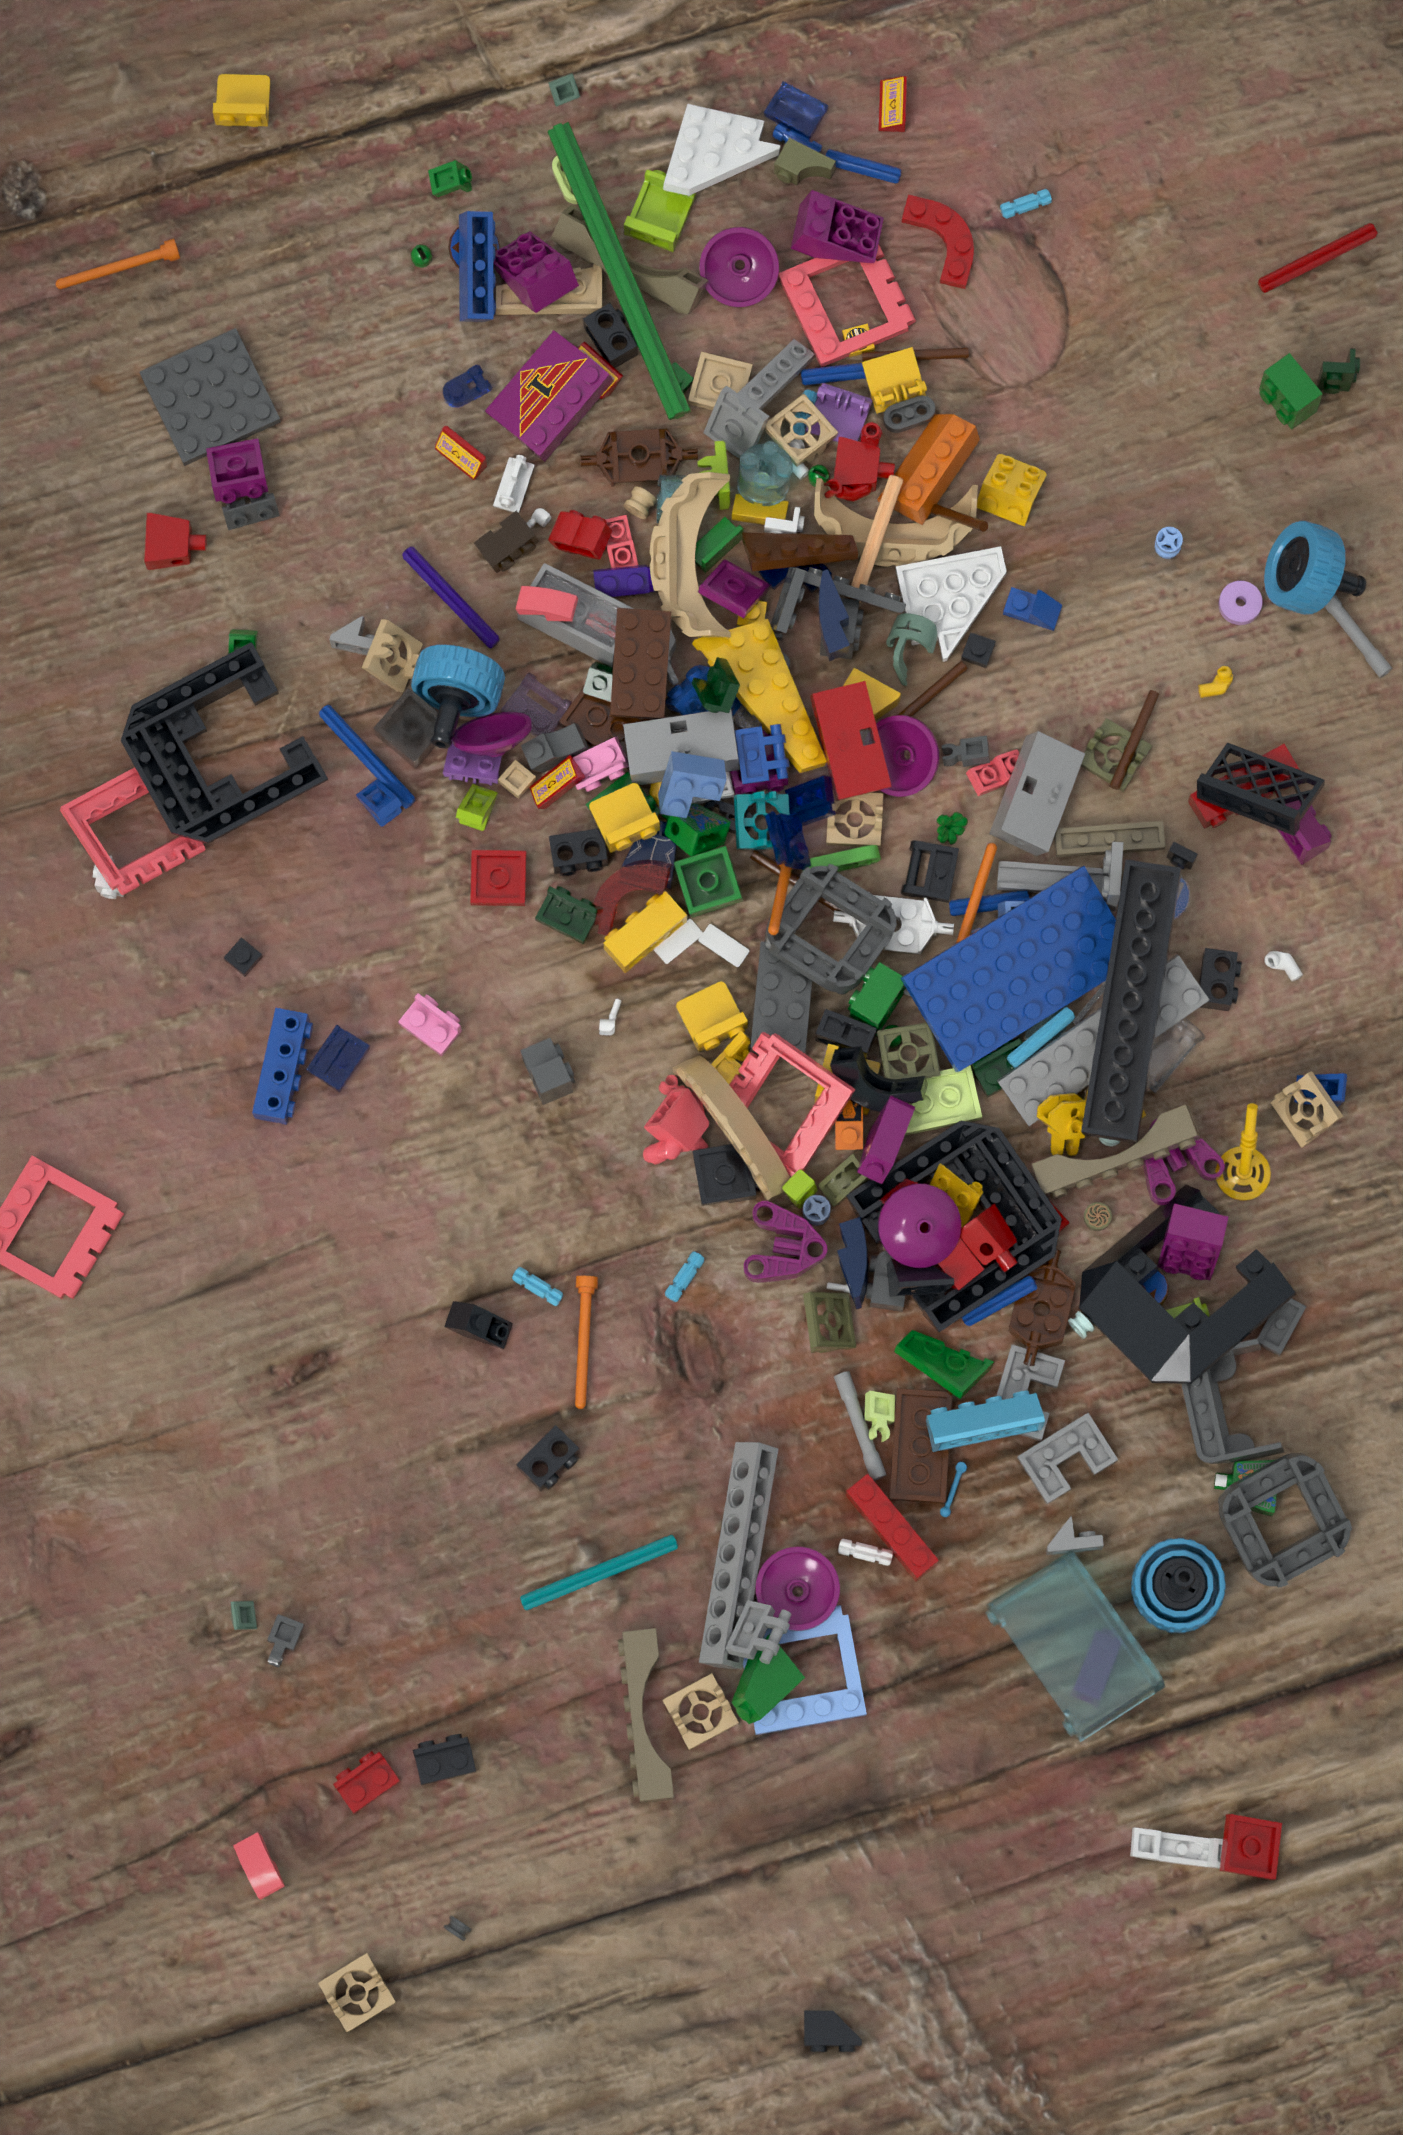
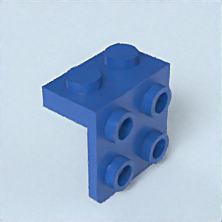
M703 665L692 667L686 673V679L668 692L665 706L669 710L678 712L681 715L708 712L703 707L692 685L693 678L707 680L710 667ZM735 697L731 707L733 718L743 708V704L737 697Z

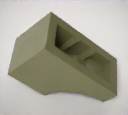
M790 137L774 163V174H776L777 178L784 183L789 184L791 182L795 185H798L802 179L812 176L831 180L836 169L835 160Z
M863 1150L850 1155L818 1184L833 1207L843 1202L847 1198V1194L870 1180V1178L857 1173Z

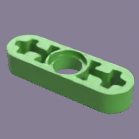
M869 845L810 858L801 864L803 871L807 867L812 868L832 864L838 867L837 872L877 863L881 860L877 845Z

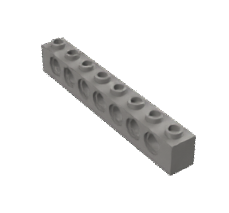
M759 1442L735 1443L699 1663L717 1668L742 1669L744 1657L731 1655L725 1648L747 1600L753 1601L778 1448Z

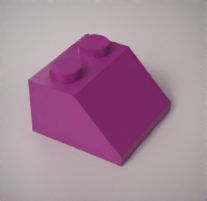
M1298 800L1286 803V806L1298 810L1301 804ZM1312 805L1301 819L1300 828L1295 836L1278 830L1301 865L1327 850L1331 844V833L1324 824H1319L1315 818L1316 812Z

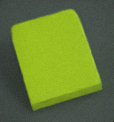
M798 1170L782 1187L784 1193L798 1209H801L806 1199L813 1196L818 1190L815 1181L802 1170Z

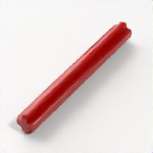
M1369 223L1259 278V288L1263 293H1266L1376 238L1378 233L1375 226Z

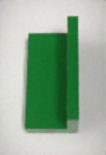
M724 517L696 543L695 564L706 574L742 540L744 528L741 525L735 527Z

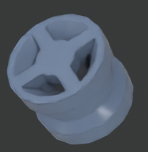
M813 1195L807 1198L803 1204L804 1219L813 1226L824 1224L830 1216L829 1201L821 1195Z

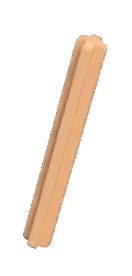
M890 475L851 584L853 587L859 588L860 584H868L903 483L901 477Z

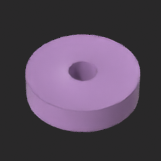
M1235 581L1228 584L1222 590L1219 598L1220 613L1224 619L1235 625L1251 623L1258 617L1262 608L1260 591L1256 586L1246 581ZM1241 599L1245 602V605L1238 606L1236 601Z

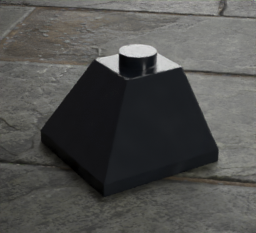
M891 1259L887 1263L890 1297L942 1294L954 1285V1278L934 1266L914 1268L903 1265L895 1259Z

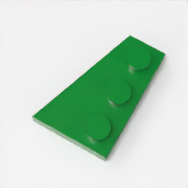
M914 1330L910 1331L896 1345L894 1351L959 1399L992 1369L994 1361L987 1358L982 1361L971 1357V1352L961 1349L959 1352L948 1348L943 1341Z

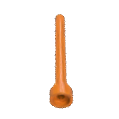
M173 238L164 241V244L160 245L159 249L60 278L56 281L55 285L58 289H64L164 258V261H175L180 259L179 251Z
M989 843L986 846L956 943L968 937L971 933L997 851V846L994 843Z
M784 846L778 853L777 863L781 870L768 932L771 935H777L779 932L791 871L798 866L800 859L799 851L793 846Z
M576 1276L575 1288H578V1294H581L575 1406L578 1409H583L586 1406L592 1295L595 1294V1289H598V1277Z

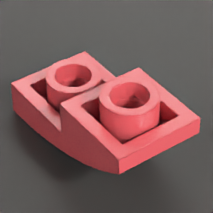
M627 515L605 519L607 525L612 530L606 545L611 568L638 566Z
M521 586L516 610L519 615H544L547 621H573L578 597L554 589Z
M1018 749L998 755L990 763L970 768L966 772L978 796L1008 784L1019 756Z
M257 1832L233 1845L245 1874L260 1900L285 1887L277 1865L271 1859L261 1834Z

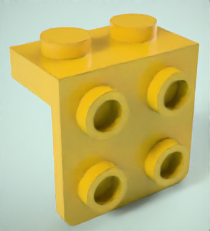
M219 75L217 80L216 103H213L215 124L223 126H268L270 78L267 75Z
M998 454L982 483L977 499V508L1025 527L1034 500L1046 478V472L1010 456Z
M632 783L592 801L589 805V809L610 853L616 850L622 851L630 847L633 842L651 838L657 834V831H660L659 819L655 812L652 813L639 785L636 783Z
M722 981L688 996L676 1004V1008L698 1052L704 1049L706 1051L712 1050L719 1046L721 1041L729 1037L734 1039L740 1031L745 1033V1030L748 1029V1020L743 1012L740 1013L726 984Z

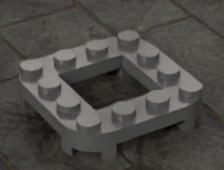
M832 864L812 868L807 867L786 896L780 929L777 935H771L768 932L769 918L764 943L766 948L782 962L823 988L843 995L861 983L869 968L873 966L890 942L897 925L896 915L891 907L892 903L884 897L883 900L875 897L837 872L838 867ZM821 897L866 925L839 962L795 935Z
M1290 1453L1278 1458L1234 1482L1218 1498L1221 1521L1247 1572L1256 1581L1266 1586H1277L1278 1588L1288 1585L1287 1581L1333 1556H1341L1345 1552L1344 1548L1350 1538L1351 1522L1346 1518L1324 1474V1468L1317 1461L1303 1453ZM1297 1484L1319 1530L1272 1555L1250 1513V1508Z

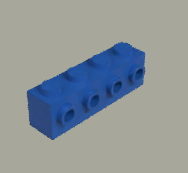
M466 211L459 214L460 322H487L494 319L496 303L493 300V289L495 288L496 277L493 273V262L495 261V247L493 246L495 221L493 219V212Z
M275 1008L252 1111L255 1119L287 1125L288 1117L293 1118L296 1102L292 1101L294 1091H299L302 1077L298 1075L300 1065H305L307 1049H304L306 1038H311L313 1023H310L309 1016L306 1013Z

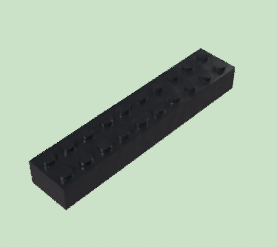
M1127 859L1125 861L1081 1130L1082 1135L1130 1143L1138 1142L1182 873L1180 867Z

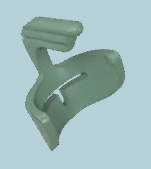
M903 613L896 617L886 641L888 647H893L895 638H899L894 650L893 666L903 686L907 685L908 671L903 659L906 641L911 639L920 643L927 649L928 653L934 652L937 641V628L933 621L910 613Z

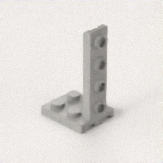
M793 339L738 393L726 386L719 394L703 433L714 441H724L726 450L744 463H747L752 458L769 419V415L764 413L762 409L810 364L815 353Z
M1112 842L1111 849L1105 851L1103 869L1085 867L1111 912H1116L1120 898L1123 842ZM1000 861L998 864L997 890H1026L1039 893L1080 867Z

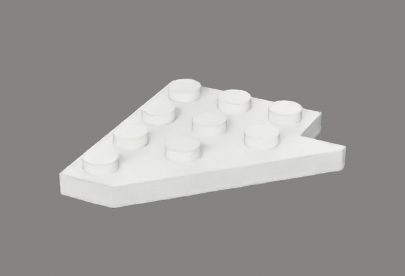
M687 104L665 177L663 190L690 196L778 156L780 145L760 141L764 128L763 120Z
M1001 546L896 566L895 569L902 602L906 604L904 612L920 615L933 621L937 628V641L939 642L943 662L949 659L1007 572ZM911 640L912 645L920 644L914 640Z

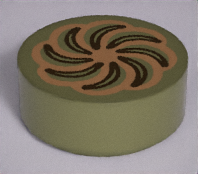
M1092 1203L1084 1212V1223L1093 1231H1102L1111 1222V1210L1104 1203Z

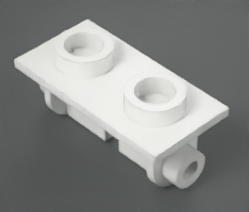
M516 455V458L509 457L493 504L494 507L511 512L517 510L519 513L535 464L526 462L527 458L522 455Z

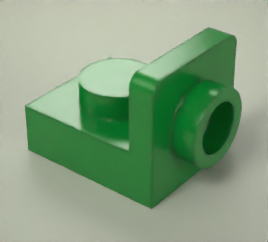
M456 160L428 170L432 194L436 197L459 189L465 192L472 191V173L470 169Z

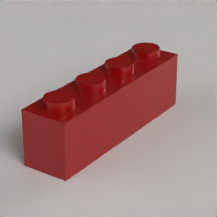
M1285 744L1262 755L1300 770ZM1259 764L1249 766L1252 773L1265 770V767ZM1245 768L1231 772L1233 778L1247 775ZM1285 774L1274 776L1276 783L1290 780L1289 776ZM1227 775L1219 778L1221 781L1229 779ZM1269 777L1255 780L1257 787L1271 784ZM1251 782L1237 785V787L1244 790L1253 789ZM1197 791L1190 794L1188 803L1204 829L1209 826L1216 828L1227 821L1226 817L1234 813L1198 799ZM1273 791L1261 794L1262 797L1268 799L1274 795Z
M866 1474L846 1490L845 1496L889 1550L893 1551L894 1556L916 1582L938 1565L939 1560L869 1474Z

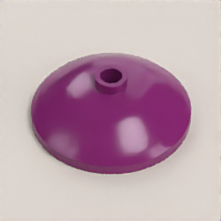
M731 227L720 231L708 241L701 254L699 270L700 276L708 280L705 288L713 298L728 306L747 307L760 302L772 291L779 274V260L774 246L763 234L747 227ZM737 260L744 261V268H737L735 262Z
M518 712L489 714L468 721L458 727L452 741L454 746L463 752L478 756L498 757L516 747L529 735L533 727L532 721L528 715Z
M906 715L890 716L877 722L876 726L892 786L880 791L896 797L919 793L931 783L938 770L939 748L935 736L923 722ZM869 732L865 737L863 746L872 744ZM906 750L910 752V758L908 760L904 757V752Z
M927 1184L905 1186L894 1192L881 1209L878 1220V1233L881 1243L886 1252L903 1265L914 1268L936 1265L947 1258L958 1243L961 1233L959 1210L952 1198L937 1187ZM923 1222L928 1224L926 1232L920 1231V1225Z
M790 1547L776 1552L766 1560L757 1576L756 1598L758 1603L771 1605L775 1610L773 1617L776 1618L779 1617L781 1610L789 1611L792 1614L788 1622L790 1624L788 1630L805 1631L821 1625L834 1612L839 1600L840 1583L834 1566L824 1555L810 1548ZM795 1588L803 1590V1594L800 1597L793 1595L792 1592Z

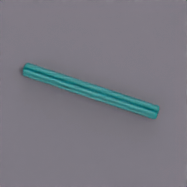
M674 1535L666 1536L524 1594L520 1597L522 1606L525 1610H530L672 1552L678 1548L677 1541Z

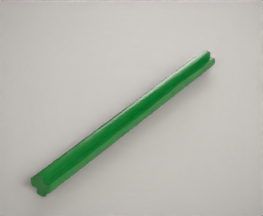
M559 123L553 126V129L548 130L547 133L669 420L684 417L686 413L691 412V409L570 123Z

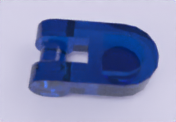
M480 365L472 366L465 373L449 380L444 385L443 398L447 405L458 408L492 390L493 387L490 382L483 377L484 372ZM474 381L476 387L469 389L467 384Z

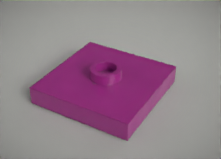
M724 559L700 585L698 593L738 616L745 618L768 592L770 584Z

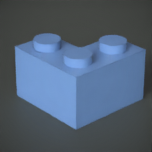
M671 751L658 793L660 814L687 818L693 797L720 801L727 780L724 760Z

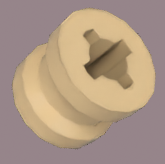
M634 487L631 492L632 497L626 500L623 506L634 516L646 519L649 515V508L655 505L657 499L647 490L641 487Z

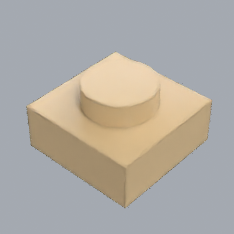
M514 760L500 776L498 783L519 799L536 780V776L518 761Z

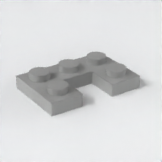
M1011 1345L997 1396H1002V1400L1013 1398L1012 1394L1027 1391L1030 1381L1057 1388L1065 1360L1037 1352L1035 1366H1029L1031 1355L1027 1366L1023 1364L1027 1349ZM1043 1411L1045 1423L1042 1430L1019 1435L1041 1441L1050 1413Z
M1089 1413L1017 1456V1459L1047 1505L1071 1490L1057 1467L1070 1457L1080 1453L1093 1475L1098 1474L1118 1461V1458Z

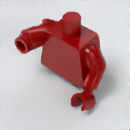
M870 422L862 427L860 442L845 437L838 438L834 479L824 483V486L831 488V490L824 493L826 498L836 496L840 499L855 502L876 491L877 478L888 479L890 475H894L895 463L879 462L881 449L879 448L882 430L876 423Z

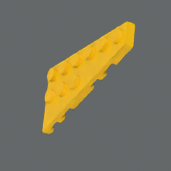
M768 619L728 630L730 631V637H701L694 639L692 645L697 651L700 650L705 655L710 666H714L717 657L727 659L740 684L736 697L751 715H755L767 734H771L770 725L781 724L782 734H785L786 743H784L785 756L799 773L826 765V758Z

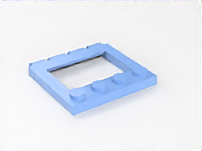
M841 1605L836 1606L831 1616L813 1629L805 1631L788 1630L786 1634L782 1635L779 1644L837 1634L847 1689L780 1701L761 1720L754 1722L756 1735L867 1715L849 1616L842 1615ZM768 1628L764 1636L771 1634L773 1629ZM744 1658L743 1668H745L748 1658Z

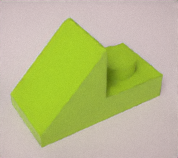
M472 784L459 805L455 818L459 819L460 824L484 831L498 792Z

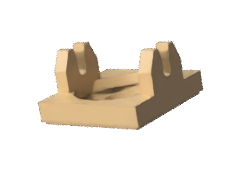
M802 394L768 420L764 428L766 433L796 467L805 460L811 463L815 455L818 454L820 456L826 449V444L838 436V431L805 394ZM797 412L811 415L807 419L795 417ZM787 420L791 425L790 432L782 437L780 429ZM817 422L820 425L821 432L818 441L810 434L811 427ZM797 423H804L808 427V432L805 435H797L793 431V426ZM794 439L804 440L810 447L797 449L788 444Z
M381 619L362 668L397 692H404L408 680L413 677L414 668L423 643L389 620ZM401 641L405 643L407 649L405 659L400 657L398 649ZM394 651V659L389 663L386 658L391 656ZM397 665L401 668L397 675H388L391 666Z
M829 790L826 845L853 847L877 845L880 848L883 793H868L836 801L834 791ZM852 800L851 810L845 815L835 814L841 804ZM860 801L867 803L872 808L875 816H865L859 810ZM852 813H857L863 819L862 824L858 827H852L847 823V817ZM835 823L845 824L846 828L850 830V838L841 834ZM864 825H874L869 834L858 838V831Z
M1312 1071L1297 1082L1285 1087L1282 1092L1274 1096L1276 1099L1271 1102L1301 1148L1307 1146L1343 1117ZM1301 1090L1313 1092L1317 1097L1314 1099L1306 1098ZM1292 1095L1299 1103L1298 1112L1293 1116L1289 1111ZM1305 1101L1310 1102L1314 1107V1114L1312 1116L1306 1115L1303 1111ZM1321 1104L1324 1112L1323 1120L1318 1116ZM1302 1119L1310 1120L1314 1127L1304 1129L1298 1125V1122Z
M712 1673L663 1699L689 1750L739 1724L728 1700L725 1698L721 1687ZM695 1691H707L717 1698L709 1703L699 1701ZM687 1696L692 1706L690 1707L689 1714L680 1718V1705ZM698 1704L707 1706L709 1710V1715L704 1720H697L692 1714L693 1708ZM722 1707L721 1719L714 1728L710 1721L712 1711ZM694 1721L702 1724L706 1732L696 1733L687 1729L685 1725Z
M368 1953L318 1983L347 2033L396 2003ZM362 1971L371 1975L372 1979L366 1983L357 1982L351 1972ZM344 1978L348 1985L346 1995L336 2000V1987L340 1979ZM361 1985L365 1988L366 1995L361 2001H353L350 1998L349 1991L352 1986ZM378 1986V1999L375 2006L371 2008L367 2001L369 1991ZM349 2003L359 2004L364 2013L350 2014L344 2011L342 2007Z

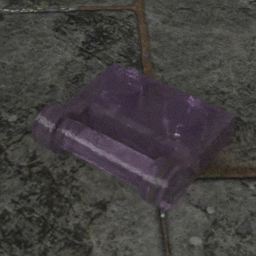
M529 672L501 708V712H518L528 715L533 726L530 733L537 737L542 733L554 732L559 725V720L572 702L567 698L563 700L536 680L537 677ZM529 689L558 708L556 713L552 714L528 697L526 693Z

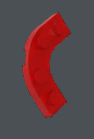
M908 195L902 223L929 229L943 239L947 254L940 283L966 289L974 256L973 238L966 222L956 211L947 205Z

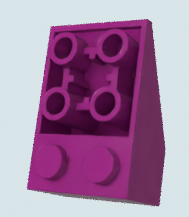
M811 190L799 205L791 249L814 258L874 263L884 218Z
M531 231L520 235L516 240L495 252L493 268L519 300L535 313L579 286L570 261Z
M1174 1204L1157 1267L1170 1274L1181 1273L1189 1275L1195 1280H1211L1223 1245L1229 1217Z

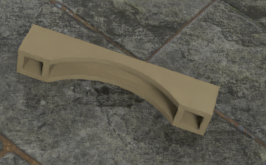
M573 205L569 206L561 213L551 240L556 242L560 248L576 253L585 262L594 263L606 272L580 209ZM626 256L639 289L648 293L651 298L663 301L672 306L676 312L686 315L690 314L698 306L708 283L706 278L687 268L670 270L648 267Z
M1185 1104L1160 1114L1153 1127L1141 1140L1117 1155L1103 1159L1080 1160L1056 1154L1033 1163L1032 1167L1040 1188L1047 1198L1051 1197L1054 1200L1067 1195V1190L1077 1187L1078 1190L1093 1185V1180L1103 1177V1180L1113 1178L1119 1175V1170L1126 1167L1129 1170L1139 1168L1144 1165L1145 1160L1152 1157L1155 1160L1165 1158L1170 1155V1150L1180 1147V1150L1191 1148L1196 1145V1140L1202 1138L1191 1108Z
M656 1628L622 1632L623 1639H618L619 1656H625L626 1667H621L622 1684H628L629 1695H624L623 1697L625 1712H631L632 1723L626 1724L628 1741L634 1740L635 1751L629 1752L631 1769H637L638 1780H632L634 1797L640 1798V1803L674 1800L671 1769L661 1760L652 1747L643 1721L645 1687L653 1668L659 1661Z

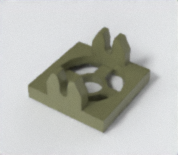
M1106 718L1101 727L1095 731L1094 737L1090 739L1084 752L1085 756L1081 767L1110 784L1114 774L1109 772L1112 767H1117L1119 762H1110L1107 758V753L1112 749H1117L1123 754L1131 732ZM1109 736L1121 737L1117 745L1109 747L1100 742ZM1140 739L1135 751L1134 762L1131 761L1119 789L1122 792L1125 791L1152 749L1151 744ZM1095 750L1104 754L1105 764L1102 768L1097 765L1095 760Z
M927 1022L877 1031L881 1068L885 1078L903 1079L925 1076L927 1079L941 1076L934 1035ZM910 1033L920 1036L926 1042V1046L917 1047L916 1044L911 1043ZM901 1035L902 1045L899 1047V1050L888 1052L891 1042ZM908 1045L916 1049L917 1056L914 1060L906 1061L902 1058L901 1050L904 1046ZM928 1055L926 1066L921 1071L916 1072L915 1062L919 1056ZM900 1060L906 1064L908 1074L897 1071L889 1061Z
M804 1293L811 1353H826L838 1349L850 1350L856 1348L849 1293ZM825 1304L826 1311L823 1315H818L817 1306ZM829 1313H832L836 1319L835 1327H832L829 1323ZM819 1324L824 1325L829 1330L830 1341L820 1333ZM842 1325V1331L840 1337H838V1330L841 1328Z

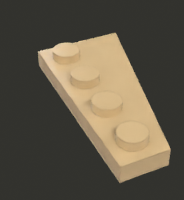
M593 264L591 268L582 270L580 267L574 268L573 271L579 286L537 313L524 305L507 284L496 286V315L591 314L602 308V268L596 264Z

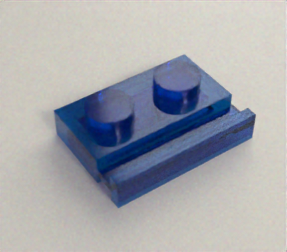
M783 81L779 90L776 91L765 109L764 116L778 124L785 125L789 130L792 129L811 139L823 116L827 113L829 105Z
M821 776L785 790V794H788L790 828L797 829L836 815L835 811L832 810L834 795L832 778L829 776Z
M774 811L765 815L777 865L785 864L786 867L800 870L810 867L809 850L805 843L799 817L783 813L777 815Z
M336 1025L306 1070L340 1093L369 1051L370 1045L345 1031L339 1025Z

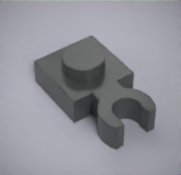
M987 735L960 739V746H955L954 744L942 745L943 755L951 754L943 756L944 766H953L958 761H962L963 767L990 763Z

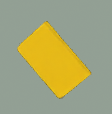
M736 494L732 510V520L765 525L766 517L786 520L789 501Z

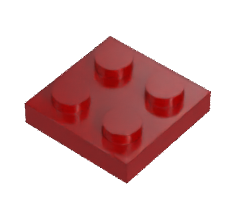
M472 850L471 905L525 906L526 851Z
M1226 1814L1219 1871L1276 1880L1282 1823Z

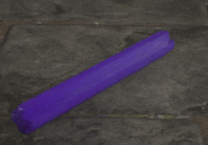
M414 547L407 548L402 554L403 559L488 648L491 649L500 641L499 636Z

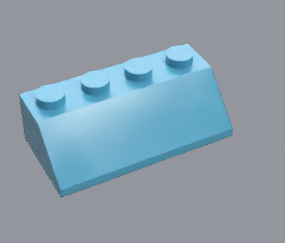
M1028 1390L1012 1394L1013 1398L1002 1400V1396H996L986 1399L985 1404L975 1405L974 1402L959 1404V1409L948 1411L947 1407L931 1410V1415L926 1416V1423L932 1451L936 1452L1042 1430L1045 1418L1037 1394H1029Z

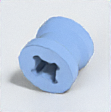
M1174 527L1162 528L1155 540L1154 548L1156 553L1165 559L1177 556L1183 542L1182 534Z

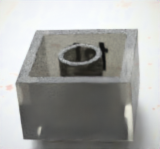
M408 688L373 728L374 733L380 740L417 769L436 747L431 743V737L434 735L433 729L438 712Z

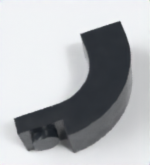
M861 1046L835 1049L830 1063L832 1073L856 1089L851 1099L865 1108L881 1112L890 1095L907 1103H916L924 1100L928 1086L925 1076L903 1079L884 1078L876 1074L868 1066Z

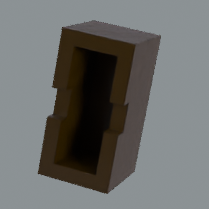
M517 510L499 523L502 528L496 533L490 530L474 542L496 573L510 569L514 565L515 559L522 554L525 556L531 553L536 548L535 544L539 542Z

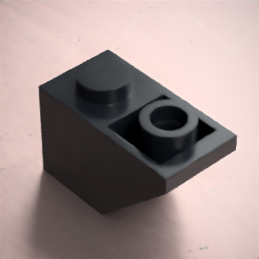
M453 1301L444 1327L464 1337L504 1349L513 1323L475 1304Z
M804 2011V2046H810V2052H827V2047H839V2052H856V2047L862 2046V2039L834 2011Z

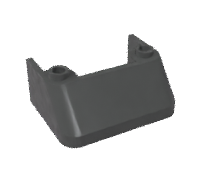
M1258 1339L1238 1343L1192 1384H1181L1196 1453L1204 1463H1233L1285 1453L1281 1442L1255 1448L1252 1439L1248 1435L1241 1433L1229 1435L1217 1382L1233 1377L1236 1372V1355L1262 1350Z

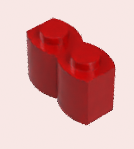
M570 510L569 512L561 511L548 541L561 551L600 560L612 530L607 525V521L599 516L593 515L592 518H589L575 510Z

